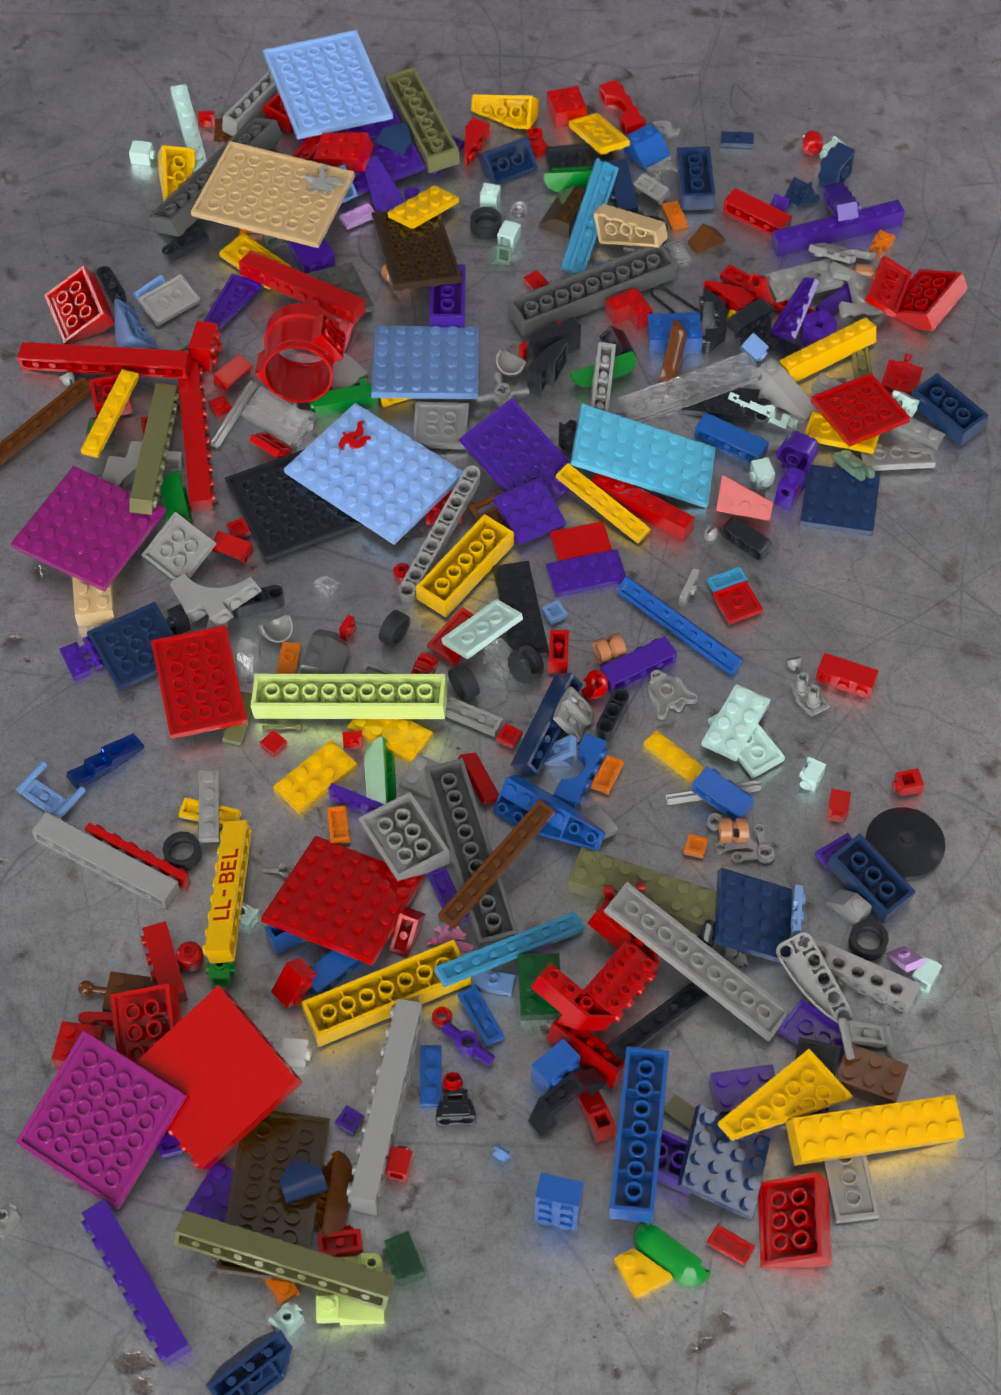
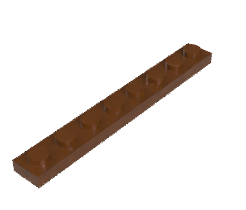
M81 377L0 442V466L92 393L90 382Z
M539 799L438 913V918L455 929L555 815V810Z

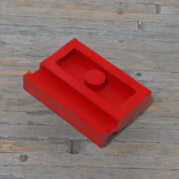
M267 432L257 433L256 435L251 434L249 440L276 458L292 454L293 448Z

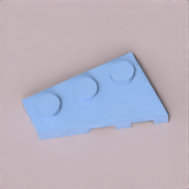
M795 884L793 890L791 934L789 939L802 933L801 924L804 919L802 905H805L806 894L803 893V885Z

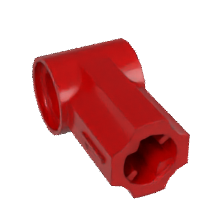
M752 274L748 278L747 283L749 288L753 289L756 299L763 298L770 306H773L775 301L769 289V279L762 275Z

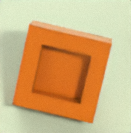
M689 834L684 854L703 859L708 838Z

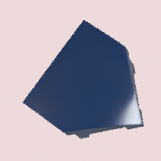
M405 122L383 128L375 142L405 157L413 143L408 123Z
M793 177L784 196L791 200L789 207L799 209L820 200L819 195H816L812 187V182L808 184Z
M292 1158L279 1182L286 1204L328 1190L321 1168L296 1158Z

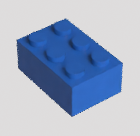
M700 312L648 314L647 335L649 354H665L673 319L679 321L687 333L683 353L701 352L703 337Z
M541 1172L535 1194L534 1220H537L542 1225L554 1224L564 1230H577L583 1205L584 1182Z

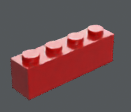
M734 188L724 200L723 212L773 236V231L791 227V215L737 188Z
M164 921L143 927L144 935L140 937L143 948L148 947L149 953H146L145 956L148 966H153V971H150L152 982H157V985L167 983L178 985L180 1003L188 1001L167 922Z
M561 1016L551 1024L546 1040L555 1046L564 1039L580 1056V1066L585 1069L595 1068L607 1082V1086L611 1089L623 1079L625 1060L621 1062L607 1048L608 1045L588 1030H575L557 1023Z

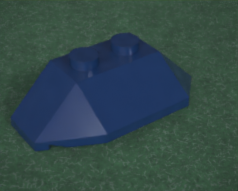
M281 1329L258 1337L223 1363L206 1384V1387L212 1395H264L285 1378L293 1347Z

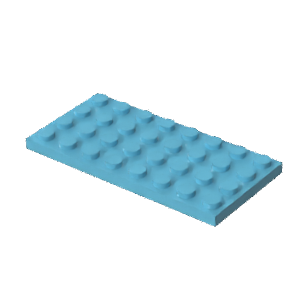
M581 404L570 465L706 508L709 505L716 447Z

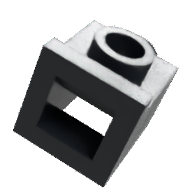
M181 604L167 610L168 618H166V621L174 635L183 634L191 630L189 618Z

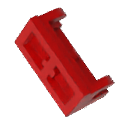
M238 354L214 374V384L227 392L230 385L245 373L251 372L250 370L253 368V365Z
M217 531L213 539L217 543L212 549L213 552L223 553L239 559L245 564L254 551L251 542L221 531Z

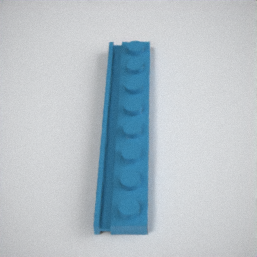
M599 158L594 162L559 268L566 270L571 275L583 272L587 268L597 237L593 213L602 204L607 205L619 168L605 161H600Z

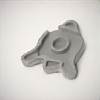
M653 670L650 673L647 694L649 700L657 709V719H666L670 708H673L676 712H681L686 704H696L698 702V694L689 691L679 677L667 676V673H663L660 670Z

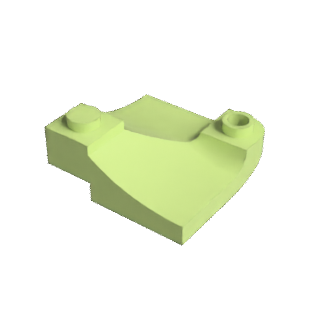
M361 1253L355 1257H338L381 1272L384 1271L382 1258L375 1253ZM370 1261L376 1262L374 1266H368ZM317 1289V1323L340 1322V1325L385 1323L384 1310Z

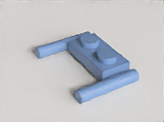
M41 761L15 789L50 815L55 814L62 818L86 790L80 786L66 800L36 780L39 774L47 767V764Z

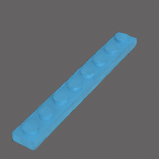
M574 911L438 965L434 971L442 985L447 987L518 958V954H529L584 931L585 926Z

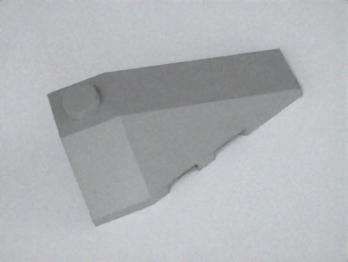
M773 358L760 365L745 386L746 389L760 390L758 399H768L776 408L780 407L786 410L788 414L805 422L810 419L812 411L819 413L788 372Z

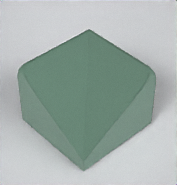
M500 245L493 246L491 248L490 263L509 266L512 249Z

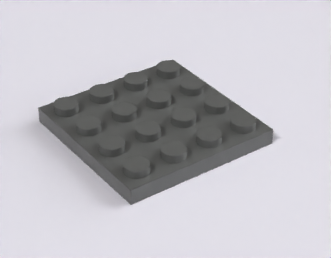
M352 262L306 273L365 299V313L374 311V304ZM295 299L297 303H304Z

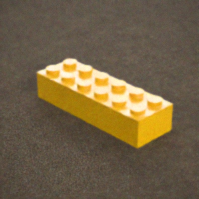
M484 514L416 586L417 600L446 618L492 569V566H495L514 545V532Z

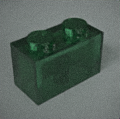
M409 1231L384 1240L385 1248L382 1249L386 1262L391 1261L393 1266L390 1269L391 1275L396 1276L395 1281H399L401 1287L425 1278V1269Z

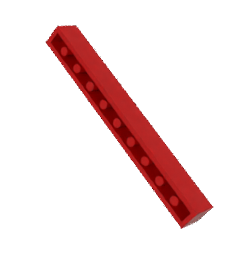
M22 342L17 355V360L22 370L117 375L123 369L138 373L139 376L179 379H188L193 364L189 351L34 342Z
M198 360L192 361L193 364L188 379L178 378L191 513L213 511L212 503H216L215 493L211 492V489H214L213 478H210V475L213 474L212 463L208 464V460L212 459L210 449L207 450V446H210L209 435L206 436V432H209L208 422H204V419L207 418V410L203 408V405H206L205 394H202V391H205L204 381H200V378H203V369L199 367Z

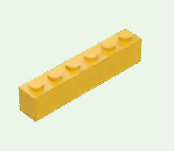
M865 317L781 359L780 365L795 382H798L852 355L853 352L856 353L864 349L865 346L875 343L876 325Z

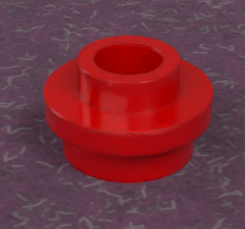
M532 127L527 130V137L530 141L543 137V130L539 127Z
M405 563L397 564L393 568L394 577L399 581H403L410 566Z
M444 1006L436 1008L432 1013L433 1023L439 1027H443L447 1022L451 1023L452 1012L450 1009ZM443 1015V1016H445L446 1018L443 1019V1020H440V1019H439V1016Z
M449 1072L442 1079V1086L447 1090H458L463 1086V1079L459 1073Z

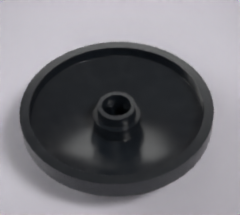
M897 807L881 812L871 821L865 839L905 881L919 880L932 874L939 867L945 853V838L940 826L929 815L913 808Z

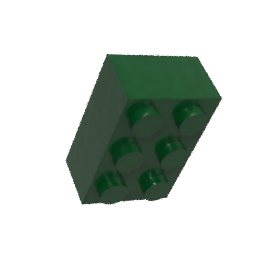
M559 953L518 954L521 1021L558 1019L562 1015L531 988L538 976L550 963L560 970Z

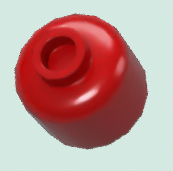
M811 130L802 136V150L805 154L813 156L822 151L823 137L819 132Z
M184 942L177 948V961L183 970L189 972L196 971L203 965V951L196 942Z

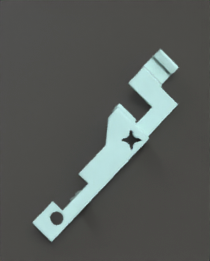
M730 392L729 400L741 404L743 408L748 407L770 417V423L784 429L787 425L794 429L797 428L799 421L792 420L791 416L783 413L781 421L774 419L776 414L774 411L775 406H762L753 401H750L749 404L738 399L739 395Z

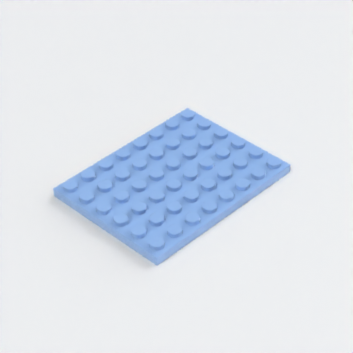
M356 30L263 50L264 57L297 140L393 119V113Z
M356 403L284 468L285 474L394 545L456 486L463 473L461 469ZM364 421V425H362L363 436H370L371 440H367L365 446L353 450L346 444L344 450H341L338 444L343 437L342 433L346 432V434H349L350 432H355L357 423Z

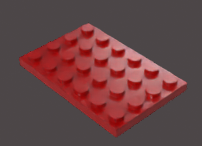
M226 625L151 640L171 739L247 724Z

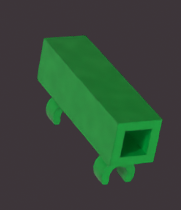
M366 377L358 378V386L329 390L319 399L309 403L312 412H316L317 418L343 414L354 403L364 409L377 408L378 398H371L372 383L367 384Z

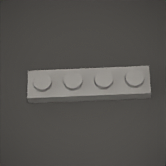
M219 769L199 770V843L219 842Z

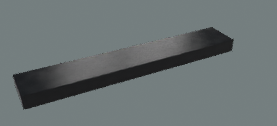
M691 982L608 1043L607 1048L622 1062L626 1057V1047L641 1048L707 999L709 994Z

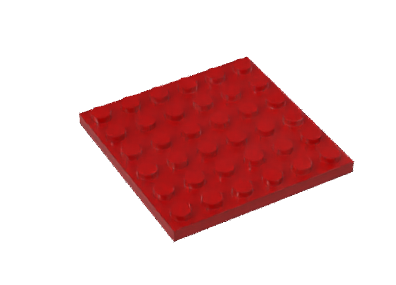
M315 835L261 916V922L373 966L395 930L399 913L406 907H409L421 887L424 877L419 875L397 881L386 862L337 843H330L329 840Z

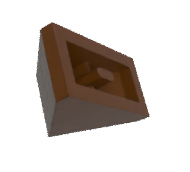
M704 223L688 240L689 246L696 254L725 242V238L716 228Z

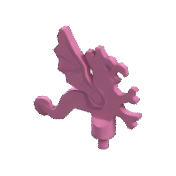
M444 924L445 930L441 931L440 925H438V928L435 927L434 930L439 932L440 935L431 937V940L426 941V944L437 946L451 940L464 941L466 933H463L459 926H456V930L453 929L449 932L448 928L450 926ZM455 941L460 953H467L468 950L475 948L474 945Z

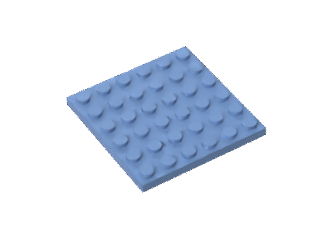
M375 326L371 398L478 399L479 327Z

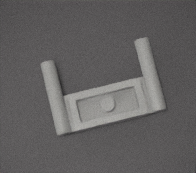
M845 1018L838 1020L847 1060L855 1058L852 1044L875 1048L886 1046L888 1057L897 1060L889 1026L882 1027L856 1021H847Z

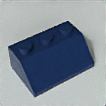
M527 137L519 138L477 155L482 171L490 182L495 185L538 169Z

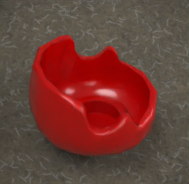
M600 670L590 671L587 677L583 679L586 687L581 689L584 698L587 699L601 698L608 690L607 676Z

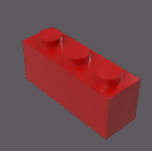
M824 652L815 681L836 687L842 691L855 693L860 697L870 698L879 670Z

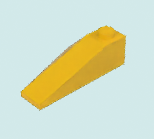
M472 95L471 111L514 129H531L538 117L539 99L534 96Z
M161 146L158 153V170L163 201L192 175L195 166V148Z

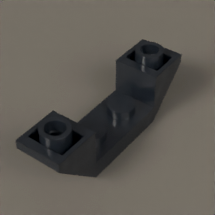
M703 289V296L699 298V306L703 307V314H714V320H717L715 328H706L705 336H702V346H705V353H710L725 341L727 330L726 311L723 300L708 289Z
M595 1068L571 1072L538 1098L528 1119L529 1123L540 1137L557 1125L553 1118L555 1114L584 1091L592 1097L606 1086L607 1082Z

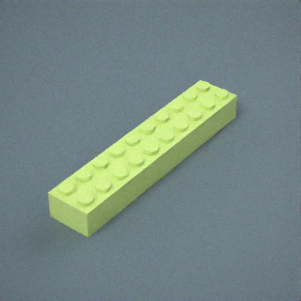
M255 674L251 709L255 719H445L448 684L446 674Z

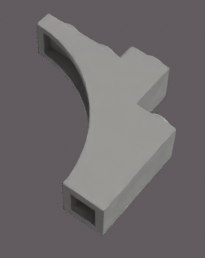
M142 441L130 442L126 458L108 456L102 479L125 490L133 484ZM168 451L167 460H163L165 461V469H183L184 460L182 452Z
M184 573L170 583L184 611L194 623L208 614L218 627L234 617L231 611L262 591L252 577L232 586L209 588L194 583Z

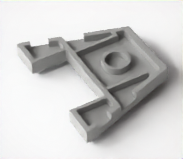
M825 242L810 244L809 251L813 252L815 256H826L831 260L849 264L855 263L856 257L870 260L874 259L875 256L873 251L864 252L860 251L861 249H849L841 245Z
M832 262L830 265L832 278L848 281L852 303L841 301L838 305L841 318H846L848 315L858 317L859 314H865L866 316L883 314L881 310L864 301L872 279L841 264Z

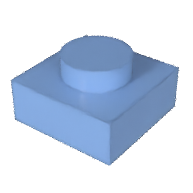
M559 600L542 607V612L551 625L568 617L567 611Z

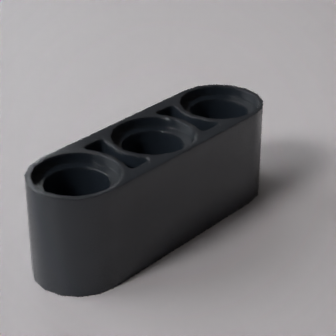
M760 298L733 314L727 320L726 326L738 337H741L769 320L773 316L775 309L763 298Z
M731 517L719 530L724 539L756 560H761L773 548L770 539L736 517Z
M279 585L262 587L261 592L232 611L233 616L243 618L283 607L285 603L283 588Z
M617 688L612 692L597 722L596 737L607 742L613 739L628 709L629 693L624 688Z

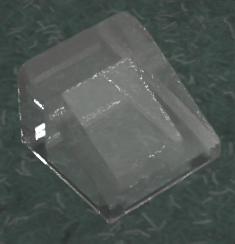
M326 575L314 582L315 590L328 597H331L340 586L338 581Z

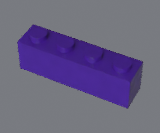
M843 182L823 185L824 202L838 221L859 218L860 203L856 201L855 196L853 197L852 192H849L848 187Z
M663 636L652 640L643 647L636 648L627 655H621L617 660L605 663L600 667V671L607 676L608 691L612 694L617 688H626L650 676L653 670H662L676 663L677 652L668 639Z

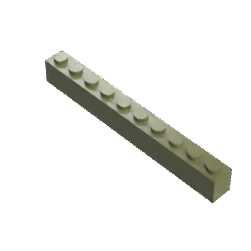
M155 384L130 495V512L152 515L153 507L157 508L158 497L156 495L159 496L160 494L159 483L162 484L163 479L161 471H165V461L163 460H167L168 449L166 448L170 447L169 437H172L175 423V415L173 414H177L178 405L176 403H179L180 399L177 385Z
M184 1210L175 1230L174 1245L382 1310H386L393 1290L396 1276L387 1272L355 1264L343 1258L326 1255L323 1252L310 1250L281 1239L268 1237L259 1232H252L239 1226L223 1223L217 1219L201 1216L197 1213Z

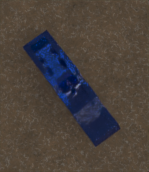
M132 733L101 747L100 753L84 759V764L68 771L66 777L76 789L80 786L84 787L131 759L144 749V744Z

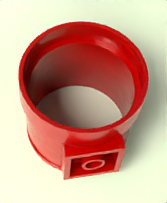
M307 303L286 305L274 312L267 322L264 337L265 349L258 353L255 375L277 398L280 397L295 403L317 400L331 387L334 364L344 358L346 335L340 329L335 318L326 310ZM287 349H304L318 355L322 360L312 363H300L283 357L279 352Z

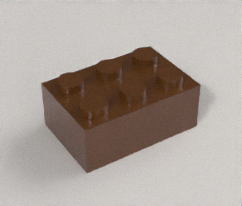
M852 1044L855 1058L847 1060L844 1053L836 1078L855 1098L877 1106L896 1103L909 1065Z

